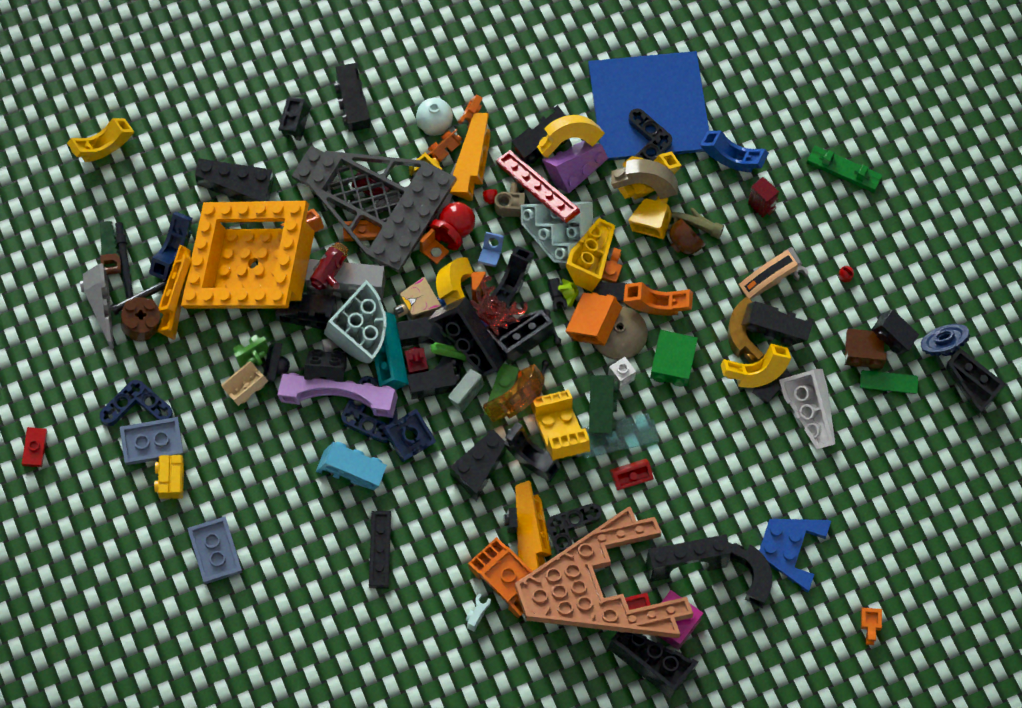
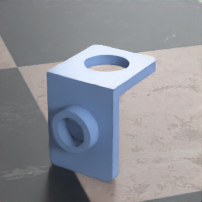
M490 232L485 233L483 249L478 259L479 264L492 267L497 266L502 251L503 235ZM490 238H495L496 240H498L499 244L497 246H492L489 244L488 240Z

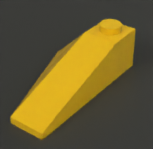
M598 218L569 252L566 268L575 285L592 292L600 282L615 229L614 224Z

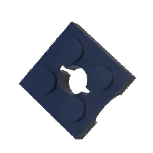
M417 409L382 429L402 462L437 442ZM406 430H410L414 433V440H409L406 438Z

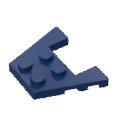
M769 519L759 551L765 556L773 569L787 576L791 582L798 584L805 592H809L814 574L795 568L805 533L826 539L831 521Z

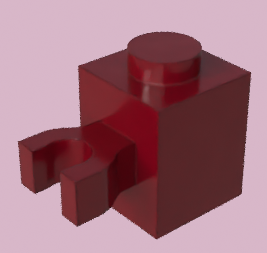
M413 347L405 351V361L409 375L428 371L424 348Z

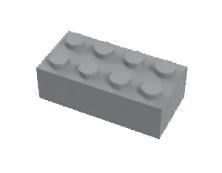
M309 259L305 278L307 294L335 295L336 300L340 298L349 299L367 280L377 291L381 302H383L385 288L384 266L344 262L334 277L340 284L339 288L333 289L328 284L325 289L318 290L311 285L310 277L314 273L313 268L320 260Z

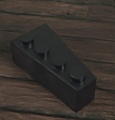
M199 158L195 172L197 185L216 193L225 194L231 199H237L242 202L270 200L274 181L272 169Z
M466 296L435 310L428 319L432 325L435 324L440 329V333L444 337L447 336L452 341L453 347L457 351H461L466 356V360L483 377L498 371L505 362V357Z
M618 631L608 646L611 652L670 699L693 673L699 662L684 657L682 653L676 650L674 652L659 642L655 643L642 634Z

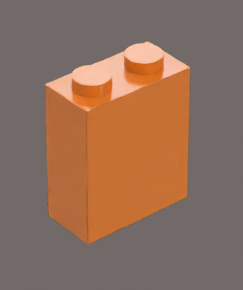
M583 292L565 331L573 341L605 346L622 306L613 295L604 296L595 292Z

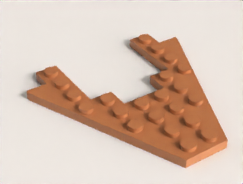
M631 506L515 583V589L526 621L680 638V631L676 621L693 618V611L687 597L629 610L623 594L607 598L603 597L594 569L611 565L606 549L661 537V530L656 518L652 517L636 521Z

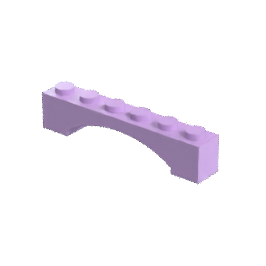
M296 373L282 374L277 394L281 402L300 405V402L305 399L317 396L334 395L348 397L370 407L375 416L393 418L398 398L395 389L390 386L377 387L370 383L362 385L349 380L336 382L331 378L319 379L318 377L312 380H305L304 376Z

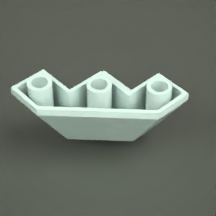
M572 202L580 209V213L567 223L562 221L543 203L521 205V224L553 262L567 263L571 249L592 226V202Z

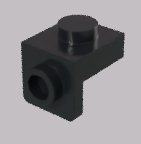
M508 508L503 518L504 526H507V533H517V508Z

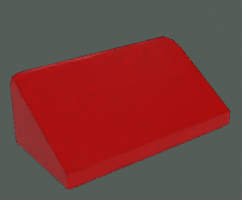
M647 459L610 470L617 491L654 479L650 462Z

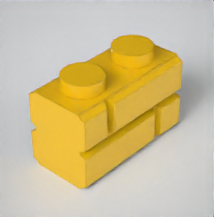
M160 455L159 462H155V474H158V481L154 482V490L158 492L161 499H182L184 487L183 456Z

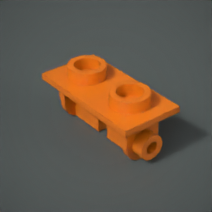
M457 129L452 132L448 130L441 136L443 140L440 143H433L428 148L430 152L427 154L440 163L449 155L445 150L446 147L452 152L461 144L462 138L454 134Z

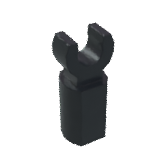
M549 279L547 284L551 300L554 301L553 311L557 312L558 304H561L564 310H566L567 302L563 299L562 292L558 290V286L561 285L560 279Z

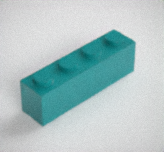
M385 311V337L374 360L379 386H390L397 390L409 383L396 318L394 314Z

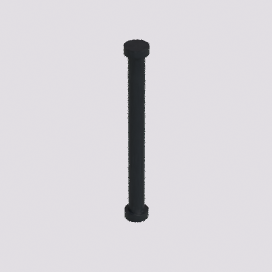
M167 280L117 305H110L112 312L116 316L122 311L126 301L137 297L147 298L165 289Z

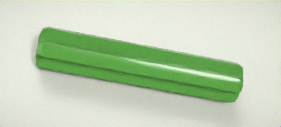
M435 342L430 346L431 352L434 354L466 360V356L451 345Z

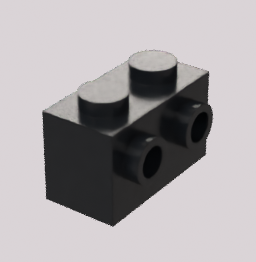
M893 309L882 313L871 329L897 355L909 351L919 336Z

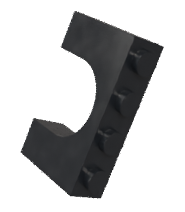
M430 317L397 322L401 347L416 344L431 345L435 342L452 346V342L447 336L444 337L440 333V329L435 324L432 325L428 321ZM441 355V361L434 369L407 375L411 400L452 392L460 382L458 373H454L453 369L456 366L455 358Z
M727 534L648 549L645 565L649 582L669 579L673 569L694 562H705L707 571L726 568L731 555Z

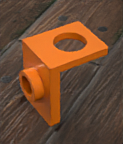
M433 228L420 239V252L436 265L449 253L448 249L435 240V230ZM439 248L442 253L440 256L434 257L431 255V250Z

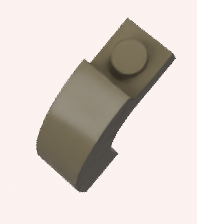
M652 160L626 161V167L613 170L611 173V185L614 189L641 183L651 186L660 199L678 194V181L672 171Z

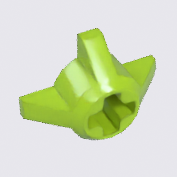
M562 279L563 285H559L558 290L565 297L568 307H572L576 297L579 295L578 287L573 282Z

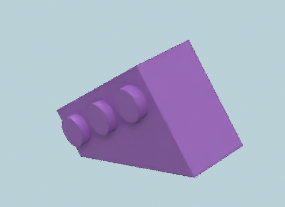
M581 141L571 146L569 150L557 152L556 156L544 158L542 161L555 187L570 193L601 166L608 157L601 144L596 143L592 147L586 141Z

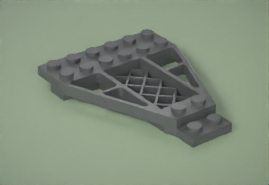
M310 146L292 174L294 180L308 186L317 195L369 260L381 266H387L400 273L457 181L455 176L421 160L334 151L323 152L313 146ZM353 160L389 165L384 173L378 174ZM395 165L420 167L408 187H403L387 178ZM353 170H355V171H357V172H359V173H361V174H360V175H357V176H354ZM351 171L352 177L341 179V172ZM338 174L339 181L333 182V180ZM366 178L368 185L357 188L356 181ZM369 178L376 181L377 183L370 184ZM354 182L355 189L344 191L343 184ZM341 185L342 192L332 195L330 188ZM382 186L384 193L373 196L372 189ZM384 186L392 189L393 191L386 192ZM369 190L371 197L360 200L359 192ZM357 193L358 200L348 203L346 196ZM398 194L399 202L389 204L387 197ZM385 198L387 205L376 208L375 201ZM327 201L356 215L350 226H347ZM373 202L374 209L363 211L362 204ZM389 210L390 216L388 218L379 219L378 212ZM361 219L367 220L381 228L368 249L353 233Z

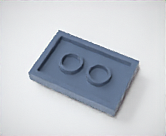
M178 417L120 427L125 465L159 460L160 455L184 456Z
M226 516L187 528L204 584L243 573Z

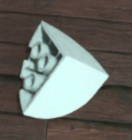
M367 280L328 321L324 334L350 356L361 362L371 363L384 341L386 313L380 296Z

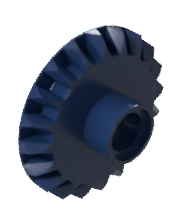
M949 324L938 327L925 335L921 340L922 351L931 356H940L941 354L943 356L953 355L960 349V346H964L965 342L969 341V329L961 324Z

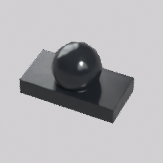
M277 342L269 345L263 371V375L268 380L267 383L274 382L276 374H286L290 368L289 360L284 356H280L282 344Z

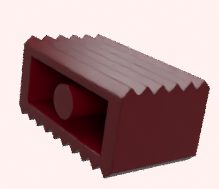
M762 177L751 187L748 205H751L753 210H756L761 217H765L767 214L771 215L777 208L776 203L779 200L778 194L780 191L766 178Z

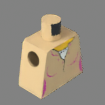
M423 277L400 293L402 304L394 307L393 310L397 318L408 314L409 318L414 320L430 317L435 310L441 308V304L426 278Z

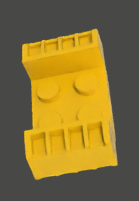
M569 390L531 398V409L536 425L553 461L590 452L589 436L585 428H580L572 409L573 398Z

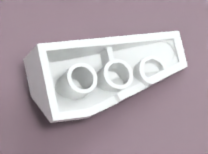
M814 369L780 379L784 399L794 410L796 418L803 424L805 432L816 449L834 445L835 437L828 387L823 369Z

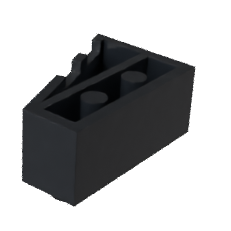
M357 62L336 66L337 83H334L336 94H340L341 99H338L340 110H344L345 115H342L344 126H348L349 132L371 128Z
M302 294L301 301H290L288 308H277L275 313L276 320L325 330L328 321L337 312L336 296Z

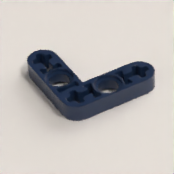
M140 380L129 382L100 412L101 422L105 426L115 425L136 403L156 420L173 418L171 407ZM133 387H135V388H138V387H139L140 392H137V391L133 392V389H132V388H133ZM149 397L155 399V403L151 406L145 404V400ZM120 399H126L128 401V404L125 407H119L117 405ZM158 406L163 412L167 411L168 415L161 416L160 411L157 409ZM106 414H108V415H111V414H112V417H113V418H112V419H109V418L106 419L105 415H106Z

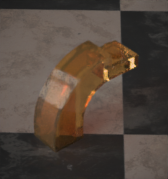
M535 364L519 371L514 386L503 395L483 404L484 411L492 422L506 416L509 419L536 399L543 388L545 377Z

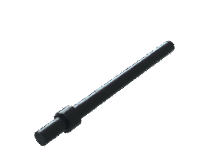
M117 222L115 223L117 233L115 240L116 245L119 247L126 299L134 296L126 249L128 243L127 236L124 235L123 223Z

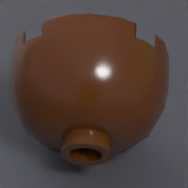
M682 218L677 220L670 229V239L673 242L671 246L677 253L682 251L685 254L691 255L697 253L706 245Z

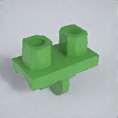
M254 335L249 339L250 344L244 347L239 344L233 348L234 356L240 368L249 361L252 363L256 362L258 366L262 365L261 358L266 356L269 348L264 336L260 338L258 335Z

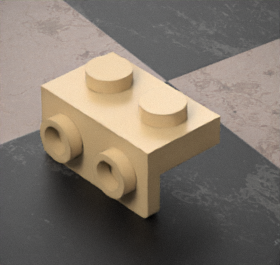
M249 361L223 382L221 386L239 406L241 403L248 401L254 392L261 390L268 380Z

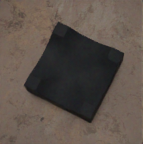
M321 349L309 351L304 366V379L312 380L317 377H327L336 382H343L344 373L347 368V353H342L339 350L324 352Z

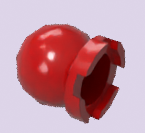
M462 202L450 203L442 209L439 220L434 219L431 222L429 231L433 228L435 230V239L438 242L442 240L448 244V249L458 250L463 243L462 238L467 237L475 226L474 212L472 208Z

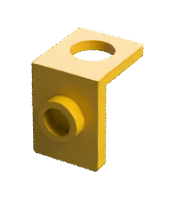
M426 152L417 159L442 170L439 162L435 158H431ZM409 166V174L412 176L420 167L414 168Z

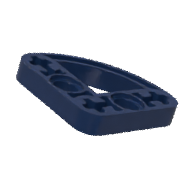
M364 376L358 382V384L362 385L370 382L374 386L380 387L379 381L371 376ZM350 398L341 416L343 425L378 442L389 443L390 441L387 436L382 437L381 433L384 432L382 429L388 424L364 414L367 405L356 406L353 403L354 399ZM397 406L395 407L393 418H390L389 424L398 420ZM353 415L355 420L348 422L346 416L350 417ZM365 422H371L373 428L371 430H364L362 425Z

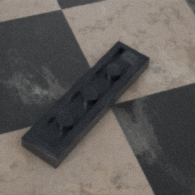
M391 511L371 512L369 588L389 589Z

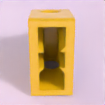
M658 196L656 200L644 199L628 219L632 231L664 239L672 217L670 207L667 204L668 198L660 199Z

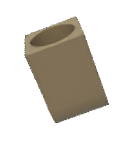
M512 182L510 192H500L495 196V212L503 217H521V205L525 204V193H518L517 183ZM505 202V203H507L508 205H506V206H501L500 203Z

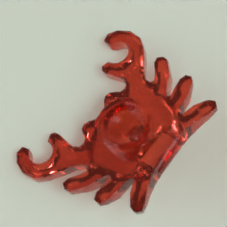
M486 276L481 281L483 298H481L480 292L476 291V299L479 304L474 300L470 302L477 310L476 313L479 318L498 335L499 331L496 325L508 329V325L504 322L516 321L515 317L508 316L524 314L527 311L528 304L524 302V307L518 309L516 307L517 302L514 301L509 309L506 308L505 302H500L497 296H490L495 286H486V282L492 279L491 276Z

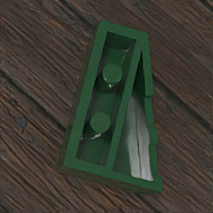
M590 375L589 436L612 437V431H616L617 420L613 419V412H617V400H613L614 393H617L618 381H614V376Z

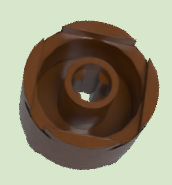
M137 297L126 301L121 313V329L124 334L134 341H147L158 331L160 311L154 300Z

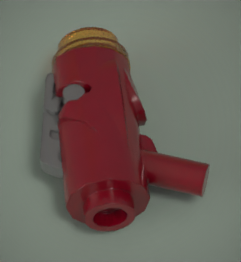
M336 242L335 245L329 247L321 257L322 259L313 268L314 273L310 277V281L314 288L318 290L325 289L328 284L333 289L339 288L340 284L334 277L348 256L349 250L345 245Z

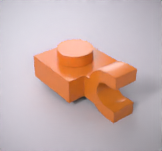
M476 94L469 101L458 123L461 124L464 120H467L469 122L467 128L469 129L473 114L478 113L482 107L480 105L483 99L481 96Z
M613 249L610 261L606 260L601 280L617 283L622 269V265L618 264L621 249Z
M861 609V629L867 630L866 645H874L876 630L881 631L882 609Z

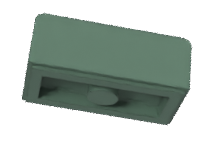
M470 369L449 394V400L459 412L462 413L485 385L482 375Z

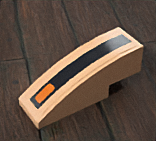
M786 250L739 283V287L746 297L752 299L780 283L784 277L797 271L798 264L789 250Z

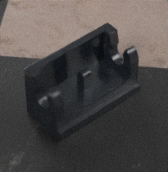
M287 97L278 128L287 139L289 135H293L296 140H302L310 111L305 99Z

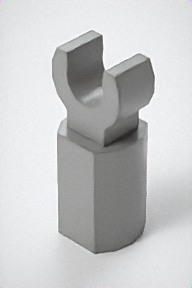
M794 248L786 249L789 250L798 264L797 271L793 273L794 279L799 281V272L807 277L808 270L802 266V262Z

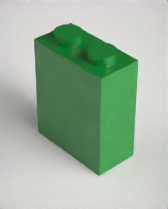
M660 330L650 378L659 383L670 382L678 387L688 386L698 337Z

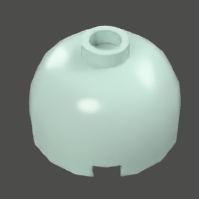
M429 98L423 101L418 107L416 114L417 126L424 130V133L427 135H442L445 133V130L452 126L453 114L451 107L440 98Z

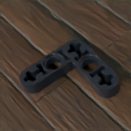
M638 108L631 110L628 119L630 125L650 141L634 157L654 161L659 154H663L670 149L672 136L643 110ZM634 116H635V117L640 116V120H639V119L634 120ZM653 126L656 131L648 133L645 128ZM661 139H662V140L667 139V143L663 142V143L660 145ZM652 149L656 152V155L650 157L646 154V151Z
M594 503L553 515L548 519L547 530L556 555L573 544L568 531L596 523L601 519L602 510L599 505ZM591 509H593L594 512H597L596 517L587 514L590 513ZM581 512H584V515H587L585 521H583V514ZM577 515L580 521L573 524L569 521V517ZM553 521H556L557 524L560 523L559 534H557L555 527H551ZM558 539H566L568 545L563 548L557 545Z

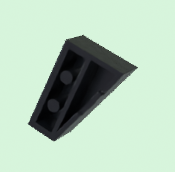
M558 105L553 108L555 112L549 117L545 118L543 116L539 119L541 123L534 129L529 127L511 142L512 152L526 164H532L537 161L538 157L542 156L537 146L540 140L548 135L544 128L554 120L566 116ZM569 139L563 141L560 145L565 144Z
M757 301L747 304L741 325L747 327L748 331L764 334L765 338L781 341L780 344L787 347L808 341L814 319L802 320L796 318L795 313L790 312V315L778 311L779 308Z
M542 309L519 316V319L509 322L506 320L500 325L486 327L508 365L555 334L553 321Z
M961 348L947 362L946 369L980 418L1003 391L1006 383Z
M494 430L489 432L450 466V475L476 502L506 452L505 441Z

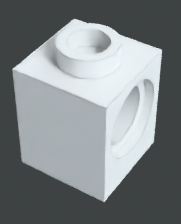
M623 357L609 366L608 375L614 376V381H618V389L620 390L635 380L636 371L626 357Z

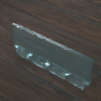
M648 413L636 415V423H633L632 417L617 420L616 431H612V437L589 436V426L581 428L586 429L590 439V452L583 453L584 459L659 442L654 419L650 420Z

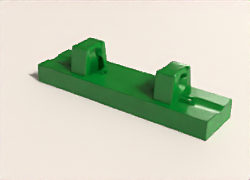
M814 145L807 159V164L873 193L875 192L882 174L869 169L865 165L861 166L838 156L833 151H827Z

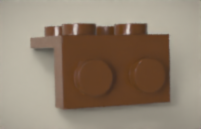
M848 329L846 332L845 365L883 369L887 353H884V342L873 331Z

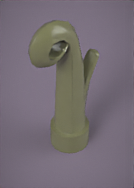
M691 208L694 216L672 212L671 220L674 223L682 218L686 224L710 234L711 237L719 239L722 235L724 225L709 221L694 208ZM669 224L667 230H670L673 224Z

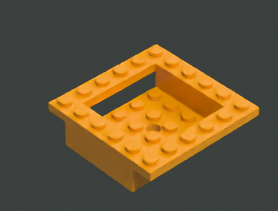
M307 201L203 202L181 306L184 309L288 308L290 301H301L315 232L306 222L309 203ZM220 222H284L283 229H225ZM258 261V265L251 268L252 263Z

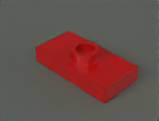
M27 427L22 466H43L48 432L46 428Z

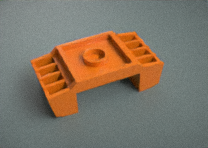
M496 537L468 562L470 571L479 580L482 578L508 604V609L519 618L524 612L515 589V583L533 571Z

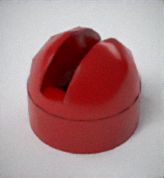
M489 189L483 191V199L487 204H494L495 196L498 194L497 190Z
M842 267L838 274L839 279L842 282H850L854 277L852 267Z

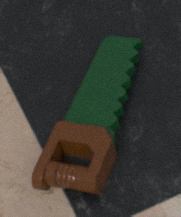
M112 221L100 223V259L107 275L122 273ZM114 263L117 265L114 267H105V264Z

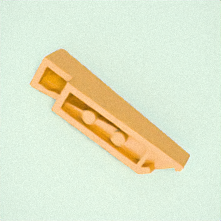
M488 113L473 114L453 172V176L457 178V181L449 193L468 201H473L474 185H483L491 137L490 129H487Z
M179 245L158 307L160 313L163 314L158 332L172 340L176 339L182 307L181 303L191 263V250L182 245Z
M528 480L515 486L518 557L534 571L545 563L544 557L550 556L552 553L542 501L538 494L533 495L531 482Z

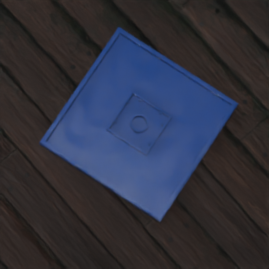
M697 51L588 61L596 124L605 133L599 139V144L603 146L608 157L606 161L629 159L650 142L629 123V113L636 108L643 110L672 136V145L665 153L672 151L676 155L705 152L700 144L706 132L709 131ZM634 116V120H636V119H639V120H640V116H638V117H635V116ZM653 126L645 128L648 133L656 131ZM661 139L660 145H661L663 142L667 143V139H665V140H662V139ZM650 149L646 151V154L653 157L656 155V152Z

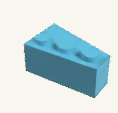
M333 442L323 451L316 472L322 474L324 470L334 473V478L339 479L342 476L351 480L352 484L371 490L379 487L387 466L380 459L367 457L360 450L346 448L347 446L341 442Z

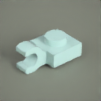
M480 593L476 596L475 610H470L466 617V621H468L467 628L475 632L485 610L491 604V599L489 598L486 603H480L482 597Z

